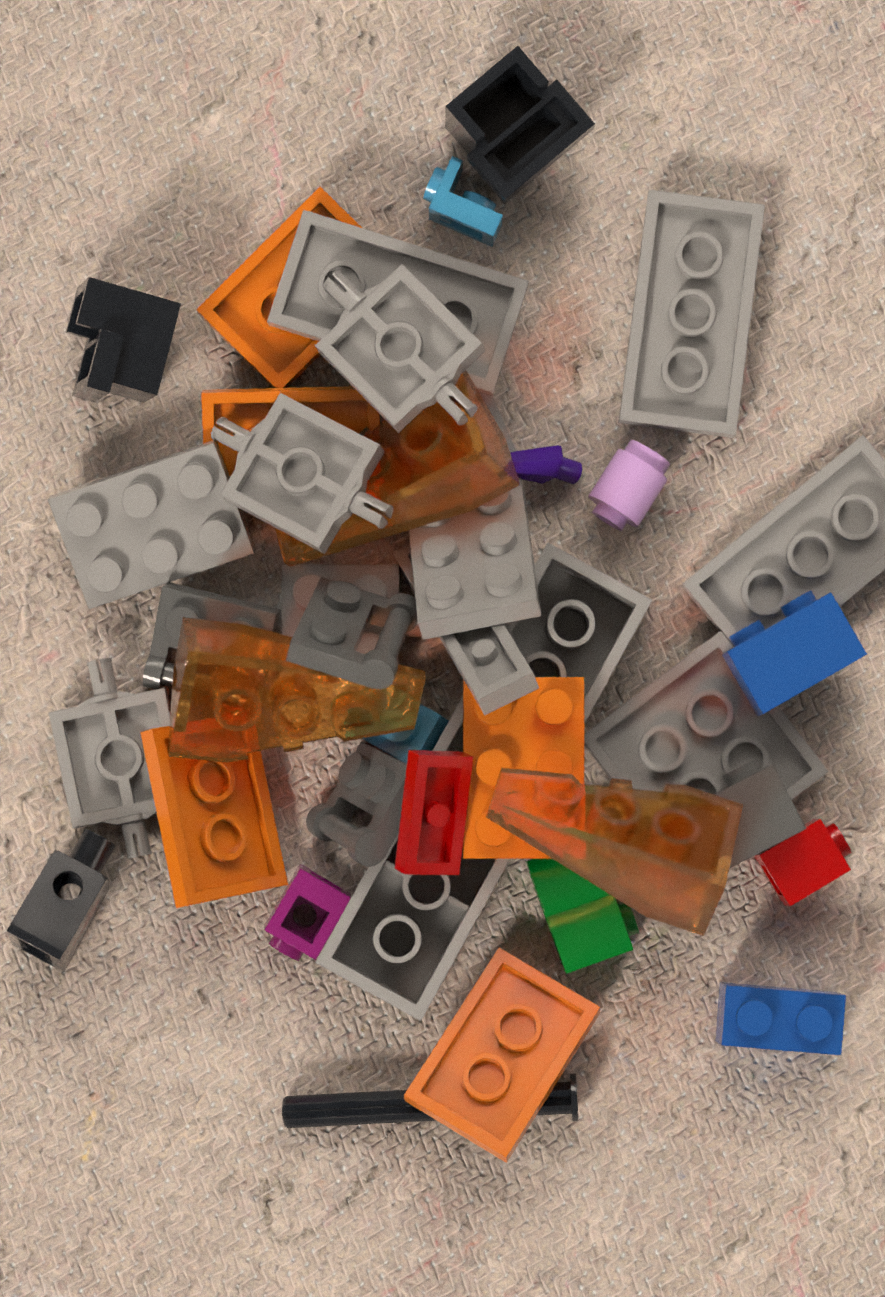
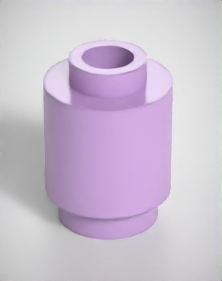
M630 440L624 450L617 449L588 495L589 499L596 504L592 513L619 531L623 530L626 523L633 527H638L667 482L664 474L670 463L644 444Z

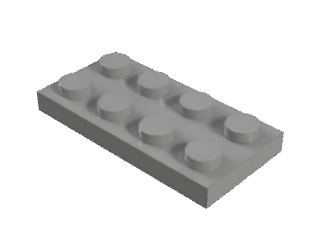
M656 190L648 191L618 423L729 438L736 436L765 209L764 204Z
M303 210L267 320L269 326L320 341L337 325L345 310L328 291L323 289V285L328 277L343 292H346L337 284L332 276L334 272L341 270L363 293L365 290L381 284L403 264L483 344L486 350L460 375L455 385L493 396L528 288V280Z
M862 435L681 585L682 588L719 632L722 631L731 644L732 642L729 639L731 635L759 619L765 629L785 619L786 617L780 607L812 590L817 600L831 592L838 605H843L885 570V460L866 437Z

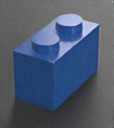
M812 590L780 607L786 617L785 619L767 629L764 628L759 619L729 637L734 648L724 653L722 657L757 716L770 711L867 655L831 592L817 600Z
M720 982L715 1041L722 1046L842 1055L846 995L832 991Z

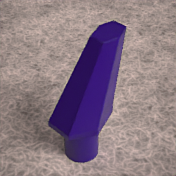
M556 445L496 454L486 462L485 472L486 474L509 478L521 477V480L540 484L554 478L575 484L581 477L582 464L563 457L562 447Z

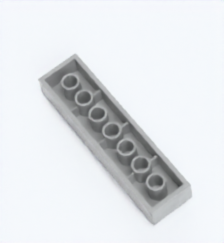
M547 543L535 564L541 616L504 623L535 677H584L585 724L650 606L652 599L554 545ZM463 696L433 751L463 752ZM397 835L385 858L379 864L367 868L315 963L421 1021L510 859H463L462 848L459 875H407L394 869L398 843Z

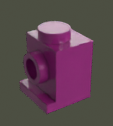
M299 864L264 925V931L273 935L269 945L296 961H300L303 954L316 960L352 897L351 893L306 866ZM301 904L311 905L316 911L314 921L308 925L298 924L293 918L295 908Z

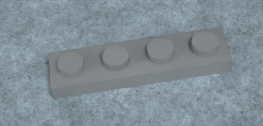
M408 545L394 552L393 555L415 595L411 547ZM504 624L439 637L484 716L539 689L533 671Z

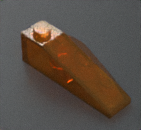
M466 370L460 375L455 386L477 406V411L471 418L455 402L468 419V422L458 425L456 420L436 402L434 405L424 408L399 433L386 420L380 423L373 431L366 426L359 433L380 444L385 451L367 482L365 493L393 506L394 510L391 519L382 515L388 521V524L380 529L375 524L353 513L342 524L325 554L275 528L285 564L291 567L469 512L520 485L506 438Z
M183 617L173 669L168 755L169 757L229 763L248 759V753L278 747H283L284 752L304 749L303 743L339 737L342 741L346 742L415 729L426 680L425 671L398 664V671L393 683L385 689H373L286 661L290 642L293 638L291 636L245 624Z
M501 768L486 818L645 917L704 936L726 886L743 804L687 785L666 783L663 792L633 789L631 780L612 778L609 786L581 784L572 774Z

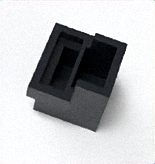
M516 46L445 106V128L466 151L467 161L504 204L588 135L595 127L592 119L558 80H555L548 86L549 81L519 46Z
M88 277L77 287L65 332L87 339L72 396L96 402L111 393L143 403L157 396L181 303Z

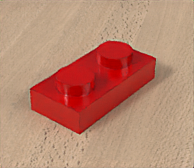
M408 750L394 869L407 875H459L473 756L459 751Z

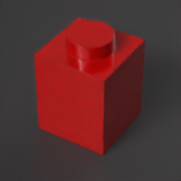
M812 819L804 824L805 830L754 856L784 906L790 907L851 870L844 858L852 853L851 849L834 823L825 827L821 819Z

